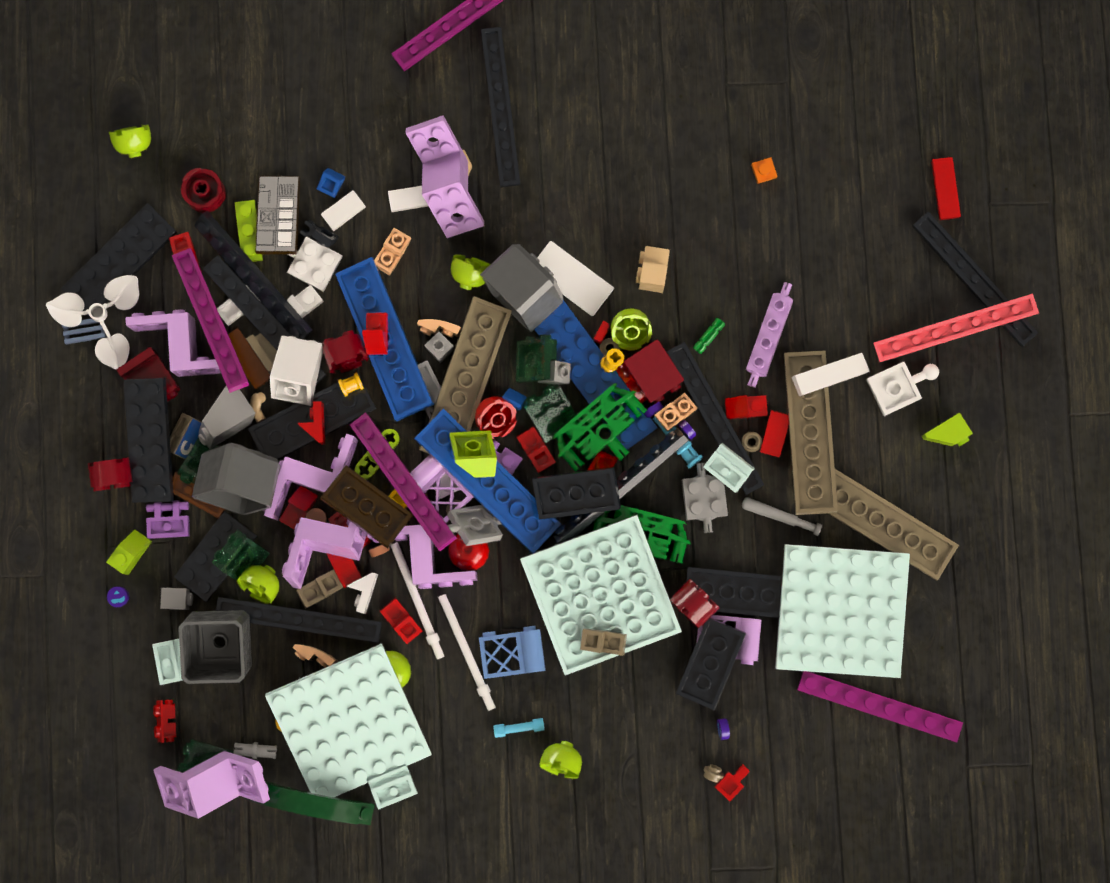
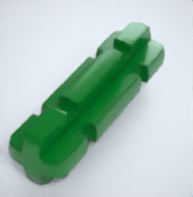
M716 318L712 323L713 326H710L701 336L700 341H697L693 347L696 352L702 354L706 346H709L718 335V331L723 329L725 323L721 319Z

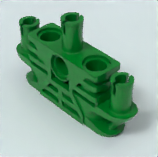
M614 383L553 436V439L557 438L558 459L563 457L574 472H576L579 468L574 462L576 461L580 467L585 463L572 450L574 446L577 450L581 451L580 453L585 456L587 461H590L606 446L610 448L619 461L624 458L619 450L625 456L628 455L630 452L617 437L633 424L635 420L630 418V414L625 412V408L622 405L625 403L637 418L642 416L639 410L643 414L647 411V408L635 397L636 391L630 392L616 387L617 383ZM614 392L622 398L616 401L611 394ZM619 407V409L607 419L606 416L610 414L615 408ZM604 420L606 424L598 426L595 435L591 429ZM602 429L610 430L611 436L608 439H602L599 436ZM588 432L589 435L577 444L576 442ZM564 434L570 438V442L567 445L563 439Z
M621 505L620 509L615 510L613 519L606 518L610 511H605L594 522L592 531L603 528L607 524L611 525L638 515L643 531L649 533L646 539L653 557L663 560L667 558L666 553H668V546L671 540L675 541L669 560L672 562L676 561L678 554L677 563L683 564L686 545H691L690 541L687 540L686 531H684L683 525H686L685 521ZM673 525H677L678 536L672 534ZM652 533L668 537V540L653 537Z

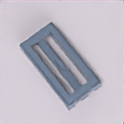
M93 319L82 320L81 323L75 327L97 324L100 322H96ZM101 324L75 330H69L68 328L73 327L62 325L66 345L106 338ZM101 330L100 334L70 338L69 336Z

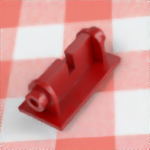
M156 700V705L153 707L154 717H157L154 736L161 743H164V738H166V742H174L176 722L168 723V719L175 718V704H173V700H165V704H163V700Z

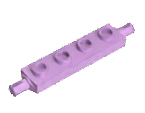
M784 282L781 293H773L746 368L751 373L747 384L750 387L756 388L758 378L767 376L793 303V299L788 296L792 286L790 283Z

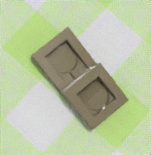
M333 569L304 585L301 589H297L296 592L306 609L341 590L343 586Z
M583 629L580 650L623 656L625 654L627 634Z

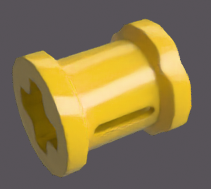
M619 349L609 350L606 356L601 359V368L608 373L614 372L624 362V355Z
M357 372L354 373V376L347 379L338 380L345 397L350 392L364 389Z

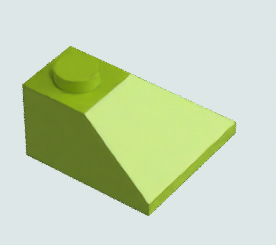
M491 431L449 433L454 460L457 465L474 478L495 477L497 455Z

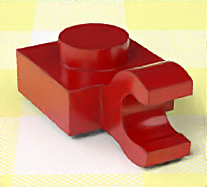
M742 764L734 775L728 771L723 779L714 787L731 801L744 787L740 781L750 771Z

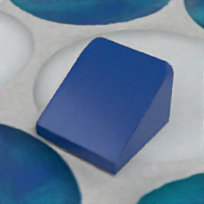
M327 168L323 171L317 190L335 198L345 180V176Z
M509 388L502 398L509 401L515 409L521 410L527 397Z

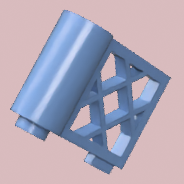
M536 626L523 627V632L496 635L495 631L483 633V637H479L484 679L546 671L540 629L536 630ZM510 637H516L517 646L513 651H510L503 645ZM493 640L499 645L493 654H490L485 649V641ZM501 647L510 654L504 663L494 657ZM512 656L519 661L520 670L512 671L506 666ZM493 659L501 667L497 673L489 674L488 664Z

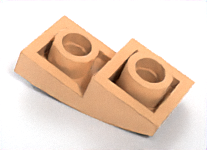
M393 228L385 240L383 248L374 260L377 268L391 275L409 245L411 237Z
M423 319L417 322L418 327H420L419 331L428 336H431V334L436 335L440 329H442L441 333L451 338L453 335L459 337L461 327L441 320Z
M683 393L654 416L668 432L696 411L697 407L686 393Z
M299 644L293 646L296 650L295 655L303 661L306 659L311 661L316 655L318 657L316 661L325 668L327 665L331 666L338 661L320 649Z

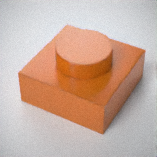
M771 157L751 164L757 184L777 178Z

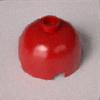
M489 397L484 399L476 409V425L480 431H491L493 439L498 436L504 437L515 427L517 412L513 405L504 398Z
M456 534L457 539L449 544L448 549L452 563L464 571H474L482 567L489 557L488 542L466 546L460 535Z

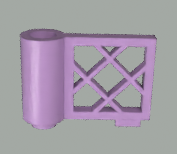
M431 455L427 456L411 472V475L424 493L429 489L436 490V502L431 501V503L436 504L435 508L438 512L439 504H449L450 510H453V505H457L454 509L463 508L473 498ZM445 474L451 478V487H440V478ZM440 490H450V502H439ZM454 490H462L467 497L462 502H453ZM447 516L443 518L446 523L449 521Z
M718 615L710 617L715 620H724L722 623L736 621V629L746 632L736 659H740L741 664L753 665L754 661H758L761 632L760 619ZM703 625L698 629L697 641L703 629Z

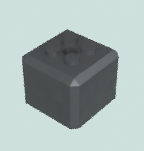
M512 244L480 276L491 294L506 309L512 310L511 314L529 332H532L563 303V295L551 270L546 266L543 268L539 263L540 260L533 253L529 254L520 244Z
M232 442L211 449L201 455L192 497L243 515L269 509L273 502L280 464L276 458Z
M244 610L191 612L179 626L181 679L187 684L240 683L252 667L249 614ZM215 637H223L225 639V645H216L214 641Z

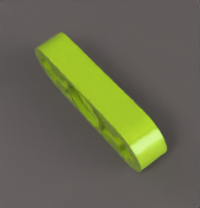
M386 429L382 432L384 437L387 434H395L393 437L395 442H389L394 450L400 442V436L394 429ZM368 451L355 467V472L359 475L361 473L360 467H366L369 463L365 461L367 458L377 464ZM378 464L375 467L370 465L368 468L369 474L360 476L368 480L380 467Z

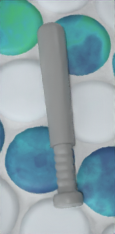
M748 497L744 498L742 502V508L792 526L802 527L812 531L816 536L821 531L822 524L820 523L812 524L799 519L798 516Z

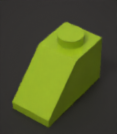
M958 413L921 437L923 440L948 446L958 444L960 447L969 441L968 436L973 433L962 415Z
M134 530L117 546L106 563L122 574L129 575L152 541L137 530Z

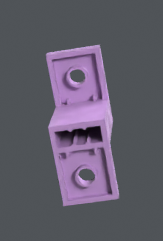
M444 115L406 128V135L423 163L422 196L445 236L449 238L483 227L484 220L468 192V160ZM434 137L438 141L430 142L428 139ZM459 213L462 214V216L454 217L453 214Z
M173 310V314L156 311L152 312V315L144 316V313H133L132 317H126V326L134 332L168 329L170 371L176 376L221 373L215 359L209 360V357L197 358L195 319L185 310Z
M346 434L345 438H341L338 445L340 453L338 458L334 457L331 465L332 473L285 457L284 461L281 460L279 462L280 470L272 506L269 509L263 510L265 511L264 516L278 521L292 482L324 493L345 465L350 466L358 440L349 434Z
M301 517L300 522L295 526L294 541L288 549V561L284 563L282 568L283 577L293 588L301 589L312 551L359 561L367 533L349 520H347L348 527Z
M421 525L405 526L396 537L395 541H407L408 537L410 539L413 585H418V588L429 589L432 588V584H439V587H452L454 582H460L461 586L473 585V581H477L476 571L436 574L434 543ZM367 534V537L369 539L373 540V542L379 543L377 540H375Z
M226 751L215 755L184 773L162 766L154 769L164 806L198 819L238 796L260 803L270 800L268 795L269 789L264 781L263 768L259 761Z

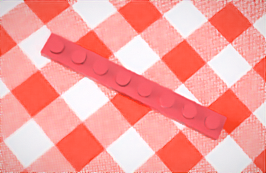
M1033 294L877 341L873 344L880 363L1039 314Z

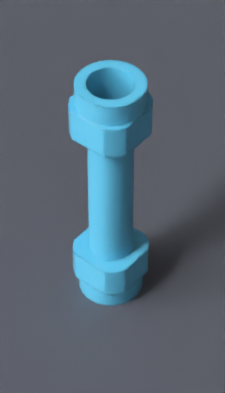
M543 718L533 719V722L513 725H494L495 738L504 737L509 733L545 730Z

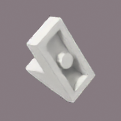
M311 285L295 297L292 294L287 300L302 318L324 302Z
M370 573L347 585V587L362 591L361 595H357L354 604L357 607V612L366 614L378 574Z

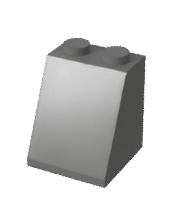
M225 386L202 420L198 437L204 446L207 445L209 449L252 424L255 411L240 389L229 393L227 386Z

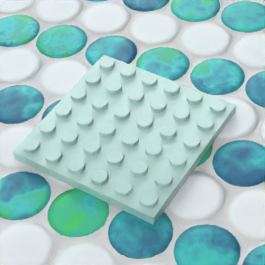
M638 515L520 559L565 675L618 656L605 652L597 653L580 650L583 629L627 634L625 653L682 632Z
M785 544L775 668L901 678L910 554Z
M382 644L265 694L311 793L336 797L368 783V780L432 755Z

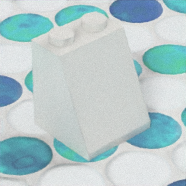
M281 336L270 374L271 398L312 405L322 359V343L314 340H302L293 336Z

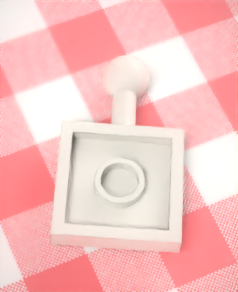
M306 237L299 251H297V255L287 254L294 258L287 273L324 292L343 256Z
M902 362L866 380L883 416H886L922 399L915 384L924 379H936L939 375V369L934 364H928L923 368L922 372L911 376L905 362Z

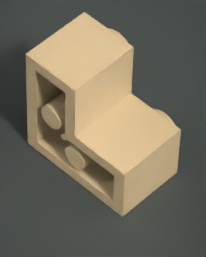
M646 246L645 252H640L639 263L643 265L642 268L638 267L636 283H639L640 290L663 293L669 249Z

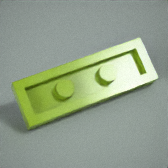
M256 201L235 202L240 248L252 262L263 261V255L255 253Z

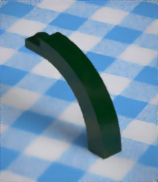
M266 780L264 781L269 789L268 795L270 800L260 803L244 797L246 800L272 808L350 824L370 825L375 804L305 792Z

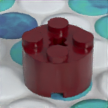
M195 168L189 171L182 180V197L197 212H213L222 205L226 198L224 184L212 170ZM205 188L206 192L202 193L201 189Z
M353 330L344 332L341 337L336 339L332 337L323 341L322 352L332 374H336L335 370H340L341 373L356 369L362 365V360L365 359L367 362L369 359L361 336L355 334Z
M129 457L87 463L91 488L93 487V491L110 489V485H114V489L131 486L130 482H133Z
M689 579L672 596L670 601L699 629L719 609V606L712 600L708 601L709 595L701 588L697 590L698 586Z

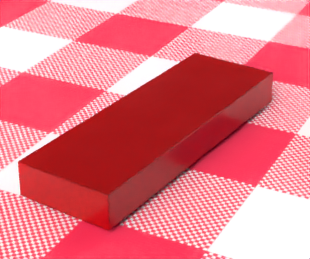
M953 157L932 159L939 220L960 218Z

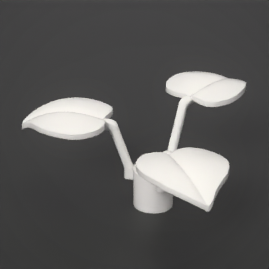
M126 275L110 281L104 289V296L111 302L103 305L95 303L86 311H83L85 306L83 299L75 293H65L47 302L46 306L49 313L63 326H78L82 321L81 315L87 314L94 321L100 322L107 338H102L97 342L95 346L97 358L103 364L114 369H118L126 363L130 350L128 340L120 333L111 336L104 320L107 317L106 308L111 307L113 304L120 310H128L136 305L139 299L138 278L136 276Z

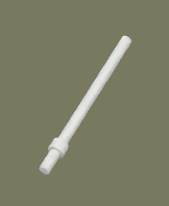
M398 542L390 545L427 634L426 640L432 646L436 659L443 658L445 656L439 644L440 638L434 632L416 585H413L412 576Z
M446 594L439 596V601L478 687L476 690L479 697L482 696L488 711L496 708L489 693L491 692L490 688L482 678Z

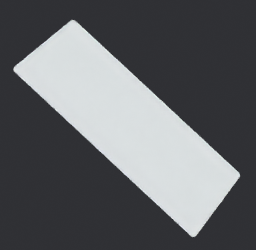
M552 241L547 244L537 257L540 260L541 266L543 268L545 266L548 267L554 274L553 277L556 279L561 293L591 316L595 315L614 290L613 286Z

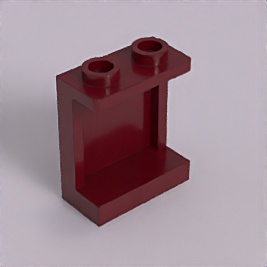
M658 339L652 341L622 363L623 368L629 371L646 397L647 404L651 402L656 404L665 398L663 394L670 391L673 393L682 387L680 383L684 379Z
M151 347L116 369L124 380L166 378L167 401L174 399L178 395L177 392L181 390L156 351Z

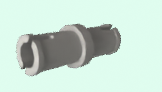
M235 742L234 754L249 756L252 759H257V757L276 759L277 745H258V742H254V744Z

